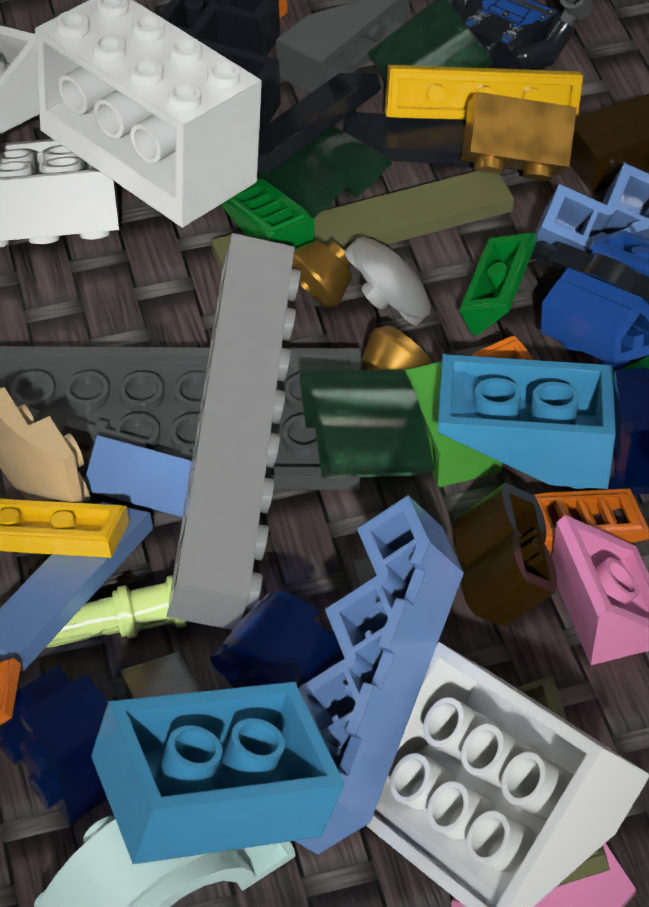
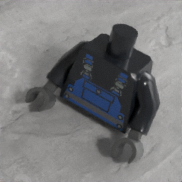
M453 0L449 11V37L455 42V67L538 70L552 66L557 61L575 30L572 24L575 20H583L591 14L593 2L592 0H580L573 4L575 0H560L565 9L562 14L561 11L535 0Z

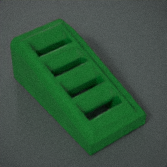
M263 178L220 204L246 236L294 246V249L315 241L314 219L311 215Z

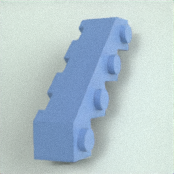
M624 163L607 190L602 203L559 184L545 208L535 231L538 237L537 242L546 241L554 246H558L561 242L592 254L589 248L595 238L627 231L649 239V173Z
M409 495L357 528L377 576L325 609L344 659L298 688L345 783L322 837L295 841L317 855L371 823L464 574L443 527Z

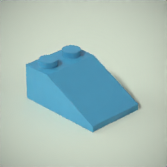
M443 354L438 433L548 485L567 486L575 489H608L616 435L612 365Z

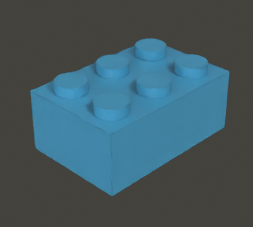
M295 682L109 701L91 755L132 864L322 837L345 786Z

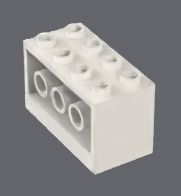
M89 0L35 28L40 130L182 228L257 182L261 79L134 0Z

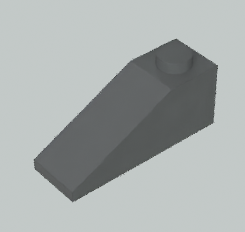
M357 0L305 16L276 39L280 78L311 94L338 73H354L408 28L409 0Z

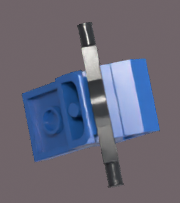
M627 231L595 238L589 248L592 254L561 242L558 246L549 244L546 241L537 242L532 252V258L536 259L538 263L557 269L562 274L561 278L558 279L542 302L541 333L562 342L563 347L566 349L582 351L598 358L599 363L602 365H612V367L616 368L630 365L634 359L648 356L649 239Z

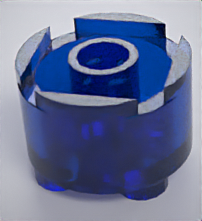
M272 591L267 593L261 601H258L211 655L210 660L215 669L225 676L233 688L295 682L299 688L343 660L344 656L333 629L328 634L320 625L313 621L319 614V610L294 595L281 591Z

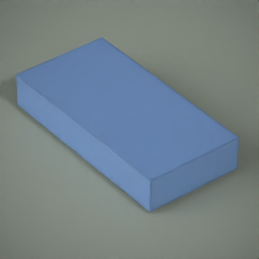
M97 435L84 481L89 492L182 517L191 460Z

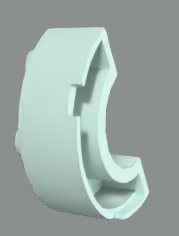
M108 816L97 821L87 830L83 838L85 844L73 854L55 875L47 889L36 899L34 907H171L182 897L201 887L221 881L236 882L243 891L296 857L295 850L290 842L132 864L114 816Z

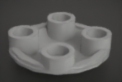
M367 237L355 239L345 249V255L349 262L362 273L367 281L362 286V292L375 307L384 310L388 305H391L400 312L405 320L414 326L419 325L430 315L431 304L422 282L408 263L396 252L384 244Z

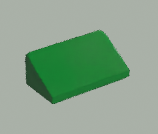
M536 233L488 239L459 309L473 336H478L510 311L538 240Z

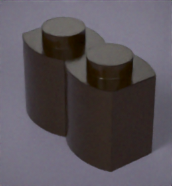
M504 483L456 519L454 526L455 549L461 561L466 565L463 574L464 598L475 616L505 627L556 592V569L550 552L545 545V519L534 495Z

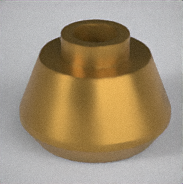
M315 240L294 249L292 269L301 270L299 281L301 287L323 307H332L340 304L353 277L347 269L351 263L347 259L345 251L333 240L327 245L323 244L320 240Z
M391 326L375 328L371 332L361 360L363 366L367 369L362 375L370 386L384 396H388L391 391L399 395L404 394L406 369L432 364L428 355L413 340Z

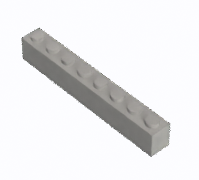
M235 233L231 234L221 272L166 617L238 631L245 608L255 610L257 607L262 586V574L254 573L253 565L254 560L261 561L263 558L269 530L267 525L259 524L260 512L268 513L274 490V479L266 478L265 472L266 467H274L280 442V434L271 433L272 423L279 424L286 394L285 391L277 390L276 387L277 381H285L291 355L290 349L282 348V341L290 340L296 315V309L287 308V302L295 301L301 270L292 269L294 246Z

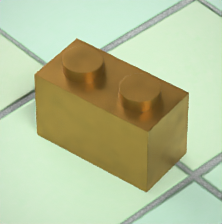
M477 92L468 102L461 161L475 163L474 169L481 172L503 173L505 167L523 170V177L539 181L553 180V175L558 176L570 166L577 107Z

